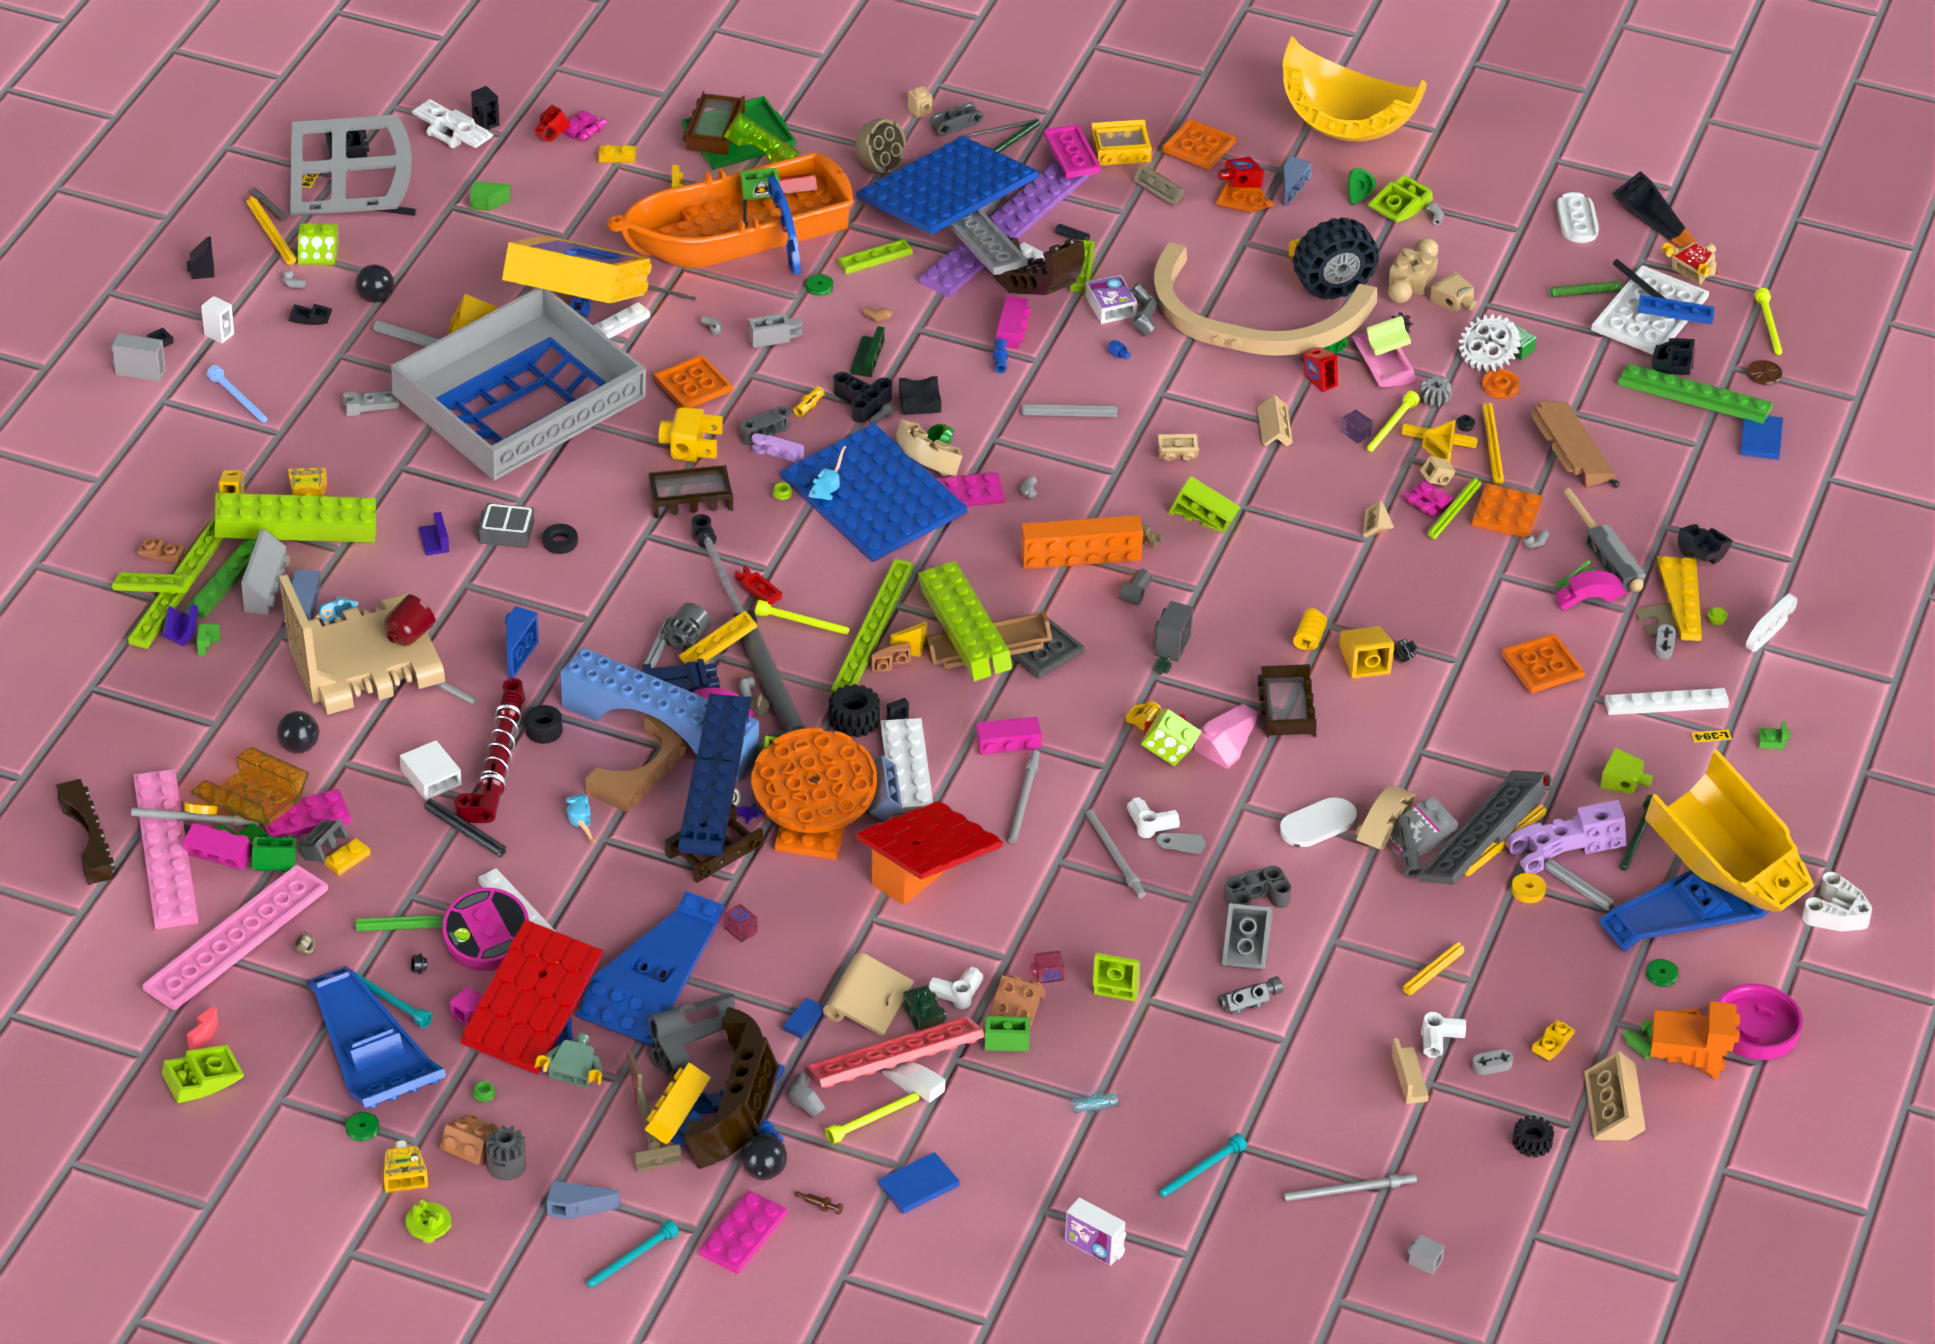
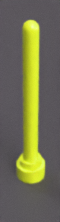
M1760 288L1754 294L1755 299L1762 306L1774 352L1776 355H1780L1782 348L1769 306L1771 296L1768 289Z
M1408 391L1404 395L1403 404L1367 446L1369 452L1375 450L1409 408H1413L1419 403L1420 397L1416 392Z
M759 600L756 605L755 615L757 616L773 615L847 635L850 631L846 626L771 607L767 601Z
M912 1093L842 1126H829L825 1128L826 1138L832 1145L838 1143L846 1133L918 1101L920 1096L917 1093Z

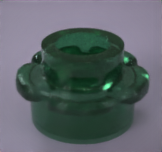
M1161 656L1158 659L1155 671L1159 672V675L1167 674L1172 667L1170 657Z

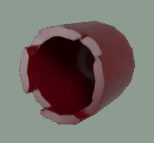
M408 594L385 617L383 626L386 637L390 642L401 646H409L433 627V624L436 622L435 616L429 607L425 609L419 603L421 601L420 598Z

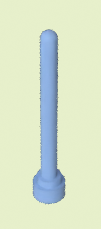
M213 365L208 369L207 377L211 381L219 382L260 422H267V417L224 377V371L218 365Z

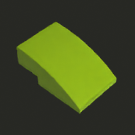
M1403 174L1395 183L1391 181L1368 204V207L1396 223L1417 214L1433 200L1432 190Z
M1095 953L1094 994L1137 1001L1140 989L1139 960Z
M228 1045L188 1050L184 1058L164 1060L161 1073L177 1103L192 1101L218 1092L234 1084L244 1076Z

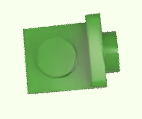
M199 624L197 635L198 655H206L207 647H211V642L220 641L219 624Z
M1786 721L1781 722L1780 729L1759 728V748L1784 750L1785 741L1789 742L1790 729H1786Z

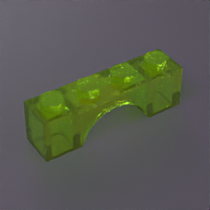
M738 113L724 135L725 138L738 146L750 144L759 147L769 157L770 164L798 157L800 154L798 150Z

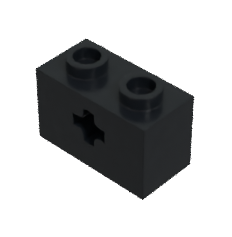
M487 86L472 91V118L475 123L486 130L499 126L498 96Z

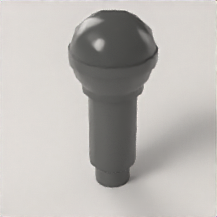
M888 403L883 404L880 410L868 420L869 424L877 423L883 417L891 416L893 407Z

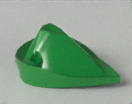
M1354 168L1348 173L1347 185L1350 204L1353 205L1370 195L1376 187L1375 178L1364 169Z
M936 424L927 431V438L933 442L939 440L950 444L952 443L951 437L954 430L946 424Z

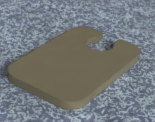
M1670 603L1642 607L1637 610L1636 617L1639 622L1649 618L1658 621L1656 625L1649 624L1643 626L1648 636L1656 637L1658 628L1663 624L1673 626L1676 633H1678Z

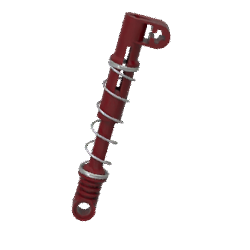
M518 678L507 679L502 684V700L496 709V717L494 719V724L498 729L490 733L495 743L487 746L489 755L484 760L486 767L485 771L481 773L479 780L480 793H463L454 800L456 814L469 823H491L496 817L500 795L503 794L506 787L505 779L509 774L508 766L512 761L511 752L515 748L514 739L518 735L517 725L522 718L521 705L525 701L523 683ZM516 727V734L512 737V728ZM497 731L496 739L492 736V733ZM509 741H513L512 749L509 747Z

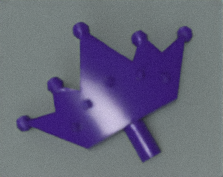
M755 803L751 807L742 806L736 808L737 813L740 814L739 818L745 816L746 824H749L754 817L757 819L759 815L764 813L759 807H756Z

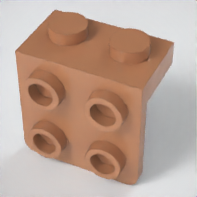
M1002 975L990 1015L997 1017H1030L1031 1027L1040 999L1045 1000L1047 992L1039 982L1030 981L1029 983L1022 981V978L1014 975H1009V977Z
M467 1114L446 1124L440 1150L480 1165L483 1163L486 1151L487 1134H493V1128L498 1130L500 1128L494 1123H485L478 1120L477 1116Z

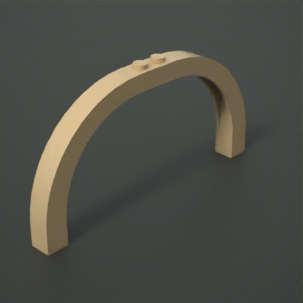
M1169 242L1157 261L1154 273L1155 295L1159 301L1158 307L1165 319L1174 328L1204 343L1259 355H1294L1308 352L1317 347L1324 348L1332 345L1359 328L1377 303V287L1358 284L1348 302L1329 318L1300 329L1264 331L1205 318L1194 313L1180 302L1173 291V286L1179 272L1187 262L1186 246Z

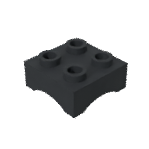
M931 376L923 380L899 378V393L903 415L941 413V396L937 376Z

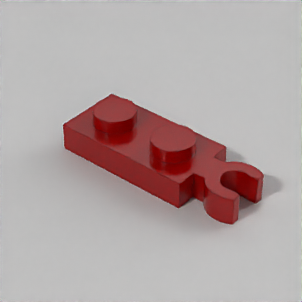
M746 566L743 567V574L735 571V579L741 582V587L757 600L767 601L771 605L782 599V592L759 573L751 574L750 569Z

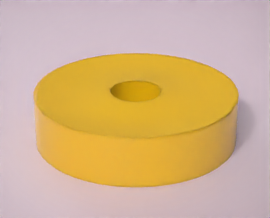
M185 801L184 811L196 814H217L218 804L204 801Z
M1522 873L1513 879L1511 891L1513 896L1521 902L1536 903L1544 898L1546 883L1536 874Z

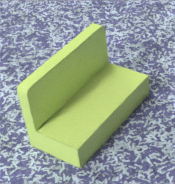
M1402 316L1367 328L1369 344L1375 356L1411 344Z

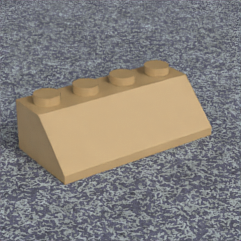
M1617 1051L1584 1071L1594 1139L1629 1140L1646 1130L1636 1065L1632 1060L1620 1051Z

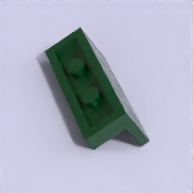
M877 326L874 337L862 336L850 369V374L865 377L873 376L885 342V327Z

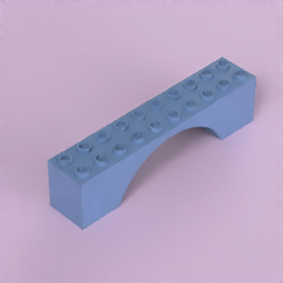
M584 647L561 670L563 708L596 722L604 713L614 709H633L644 712L670 726L690 745L695 754H698L708 699ZM749 716L736 781L744 775L759 755V720Z

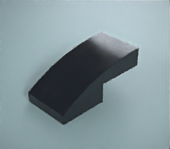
M294 304L289 321L307 325L327 324L332 309L314 304L312 309Z

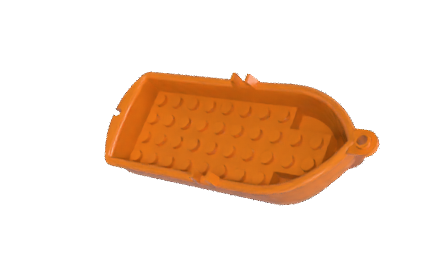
M809 153L745 170L776 167L779 178L812 173L816 176V190L784 194L792 215L797 242L848 228L849 207L854 202L851 184L842 168L827 156L820 153ZM719 168L718 178L712 179V175L707 171L704 181L669 188L648 195L634 203L624 215L613 216L607 221L608 229L614 232L621 231L625 241L635 251L646 256L653 255L671 265L683 268L711 266L781 247L787 244L788 237L787 232H783L779 218L781 215L780 208L775 207L771 198L747 200L746 221L748 226L745 227L743 222V196L740 172L725 175L722 168Z

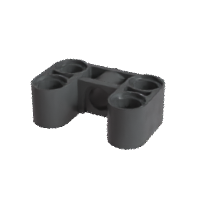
M1271 865L1240 875L1230 876L1224 883L1223 898L1228 907L1229 903L1252 905V900L1265 896L1277 908H1285L1290 903L1291 884L1278 866Z

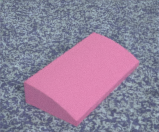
M1367 331L1352 336L1353 342L1379 386L1394 387L1416 381L1414 369L1401 347L1375 356L1369 344Z

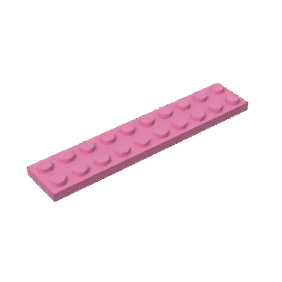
M175 769L133 774L138 808L182 812ZM139 817L155 930L199 924L188 851L182 845L185 839L183 820Z
M296 864L143 984V990L175 1011L328 890V884Z

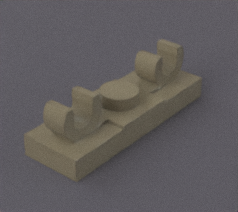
M1140 164L1133 181L1173 205H1177L1179 199H1183L1185 194L1183 192L1184 188L1148 166Z

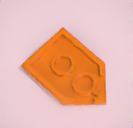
M1227 181L1216 205L1252 213L1272 207L1274 203L1266 198L1262 189L1235 188Z

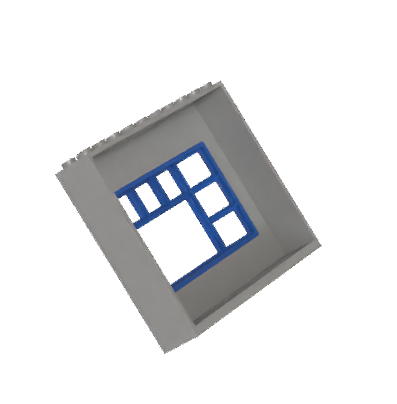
M542 288L532 290L391 365L392 394L493 480L502 477L646 397V368L553 292ZM552 347L563 358L546 375L535 364ZM570 362L581 373L564 390L553 381V378ZM528 370L539 378L523 388L513 380V378ZM587 377L599 386L577 399L571 395ZM504 383L515 391L499 401L488 393ZM543 385H548L568 402L566 405L505 438H502L481 420ZM479 396H482L491 404L475 414L464 406ZM457 409L463 415L456 416L450 410ZM466 423H473L482 431H473ZM484 439H493L496 443L490 445Z

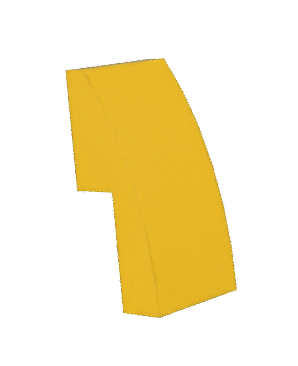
M1556 1020L1546 1028L1544 1036L1533 1044L1531 1051L1550 1061L1574 1035L1575 1029L1564 1022Z

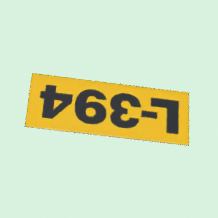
M319 173L305 174L302 179V187L311 189Z
M1729 729L1691 733L1694 743L1732 740Z

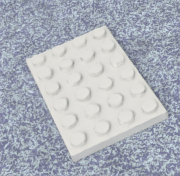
M1643 265L1635 273L1666 299L1702 305L1709 296V291ZM1630 279L1595 320L1591 330L1653 355L1656 345L1668 342L1669 338H1675L1688 321L1639 313L1638 302L1640 294L1651 295Z

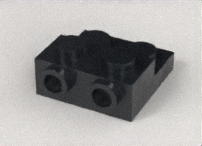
M366 130L348 131L346 133V156L348 155L349 158L367 157L366 152H370L368 141H364V139H367ZM327 132L325 135L331 159L332 133Z

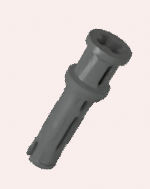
M1403 815L1396 819L1402 845L1400 856L1405 866L1403 870L1404 876L1413 878L1418 876L1422 867L1419 866V852L1414 846L1410 818Z

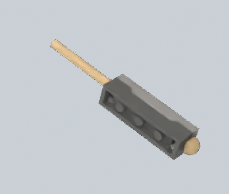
M1567 488L1564 494L1589 527L1586 530L1584 543L1605 572L1612 573L1621 580L1626 592L1641 591L1645 579L1643 568H1640L1634 556L1628 552L1625 544L1617 537L1616 532L1608 524L1597 526L1573 491Z

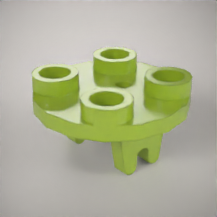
M423 1199L420 1200V1204L413 1206L407 1213L405 1220L406 1229L409 1233L418 1239H422L425 1243H432L435 1239L443 1236L452 1225L450 1212L445 1206L426 1202Z

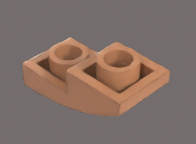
M148 538L143 540L138 554L156 561L179 563L185 548L183 544H164L162 538Z
M910 643L890 646L872 654V672L891 671L894 664L911 663Z

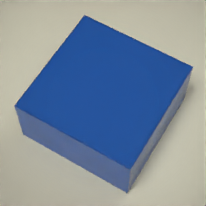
M693 1111L670 1141L674 1145L679 1144L681 1149L685 1144L684 1133L688 1129L689 1122L704 1121L705 1119L696 1111Z

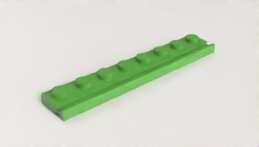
M1629 363L1618 380V385L1738 418H1746L1764 424L1773 407V402Z

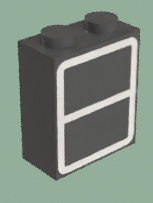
M487 503L485 511L482 510L481 524L478 523L477 535H480V544L527 548L535 523L534 508Z

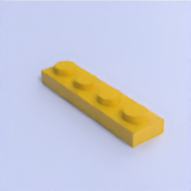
M744 611L678 656L684 665L691 661L697 662V659H703L705 663L757 628V625L751 616Z

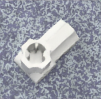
M1140 797L1133 798L1127 804V810L1137 825V834L1142 838H1152L1155 832L1178 828L1180 825L1176 810L1155 813L1149 810L1145 801L1141 800Z
M971 967L966 969L960 980L954 983L933 977L928 988V995L952 1001L953 1006L957 1009L969 1008L972 1003V996L983 981V974L978 968Z
M1437 1012L1427 1013L1421 1028L1423 1054H1426L1428 1058H1436L1442 1055L1443 1037L1465 1038L1466 1020L1444 1018Z

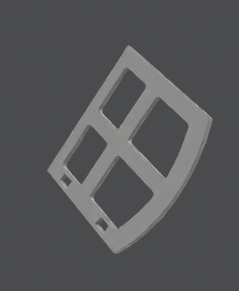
M398 115L292 122L291 216L398 209L406 194L412 174L411 145L405 127ZM385 128L388 130L396 150V154L390 156L346 158V133L355 130ZM331 132L332 158L330 160L303 161V136L305 134ZM396 168L391 187L386 196L346 198V173L348 171ZM332 173L330 200L302 201V177L304 174ZM378 202V205H367V203ZM321 206V209H310V207Z

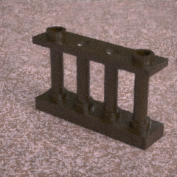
M732 803L728 826H731L743 838L733 842L726 836L724 842L726 848L723 849L722 857L710 856L700 861L693 854L679 853L681 831L665 840V855L669 859L677 855L683 856L694 866V881L698 883L763 845V829L758 828L750 833L737 821V809Z

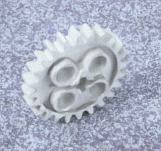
M1494 314L1491 315L1490 319L1486 315H1484L1483 320L1477 317V323L1470 322L1472 327H1465L1467 333H1461L1463 338L1459 340L1461 356L1465 359L1467 365L1470 364L1472 369L1477 367L1479 372L1483 368L1486 373L1490 368L1496 372L1497 366L1503 369L1502 364L1510 365L1508 360H1515L1513 353H1519L1517 347L1521 346L1519 342L1521 338L1517 327H1515L1513 322H1509L1507 317L1503 320L1501 315L1497 319H1495Z

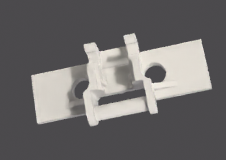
M430 99L412 111V114L431 124L426 132L428 136L438 138L447 143L450 148L460 145L461 141L477 148L493 136L488 130L475 124L473 118L456 109L451 111ZM449 129L454 131L453 137H449L444 133Z

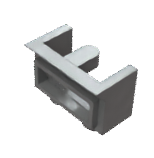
M341 818L337 821L322 820L306 838L301 840L299 848L305 860L325 862L326 858L321 846L326 843L328 848H336L337 842L335 838L347 839L349 837Z

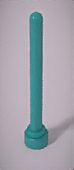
M356 973L372 993L412 1016L416 1025L426 1028L431 1023L432 1013L425 1009H415Z
M1239 1133L1234 1134L1229 1138L1225 1147L1163 1187L1159 1191L1160 1196H1168L1230 1153H1240L1246 1149L1247 1142L1244 1137Z
M668 1219L661 1224L659 1232L588 1279L587 1286L590 1288L595 1287L663 1239L672 1240L679 1235L676 1224Z

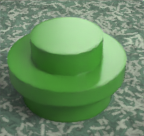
M481 1081L474 1087L473 1096L480 1102L490 1101L495 1096V1088L490 1082Z

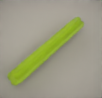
M1473 478L1429 529L1427 535L1431 539L1438 537L1481 486V481Z

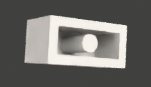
M213 296L201 306L204 335L219 343H224L234 334L232 306Z

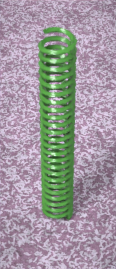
M1621 281L1586 283L1582 285L1574 284L1562 287L1554 286L1550 287L1549 296L1563 297L1569 296V294L1572 296V294L1586 295L1592 294V292L1595 294V292L1621 291Z

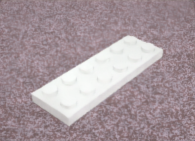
M922 719L880 720L884 757L895 763L897 768L902 809L897 813H908L933 803Z

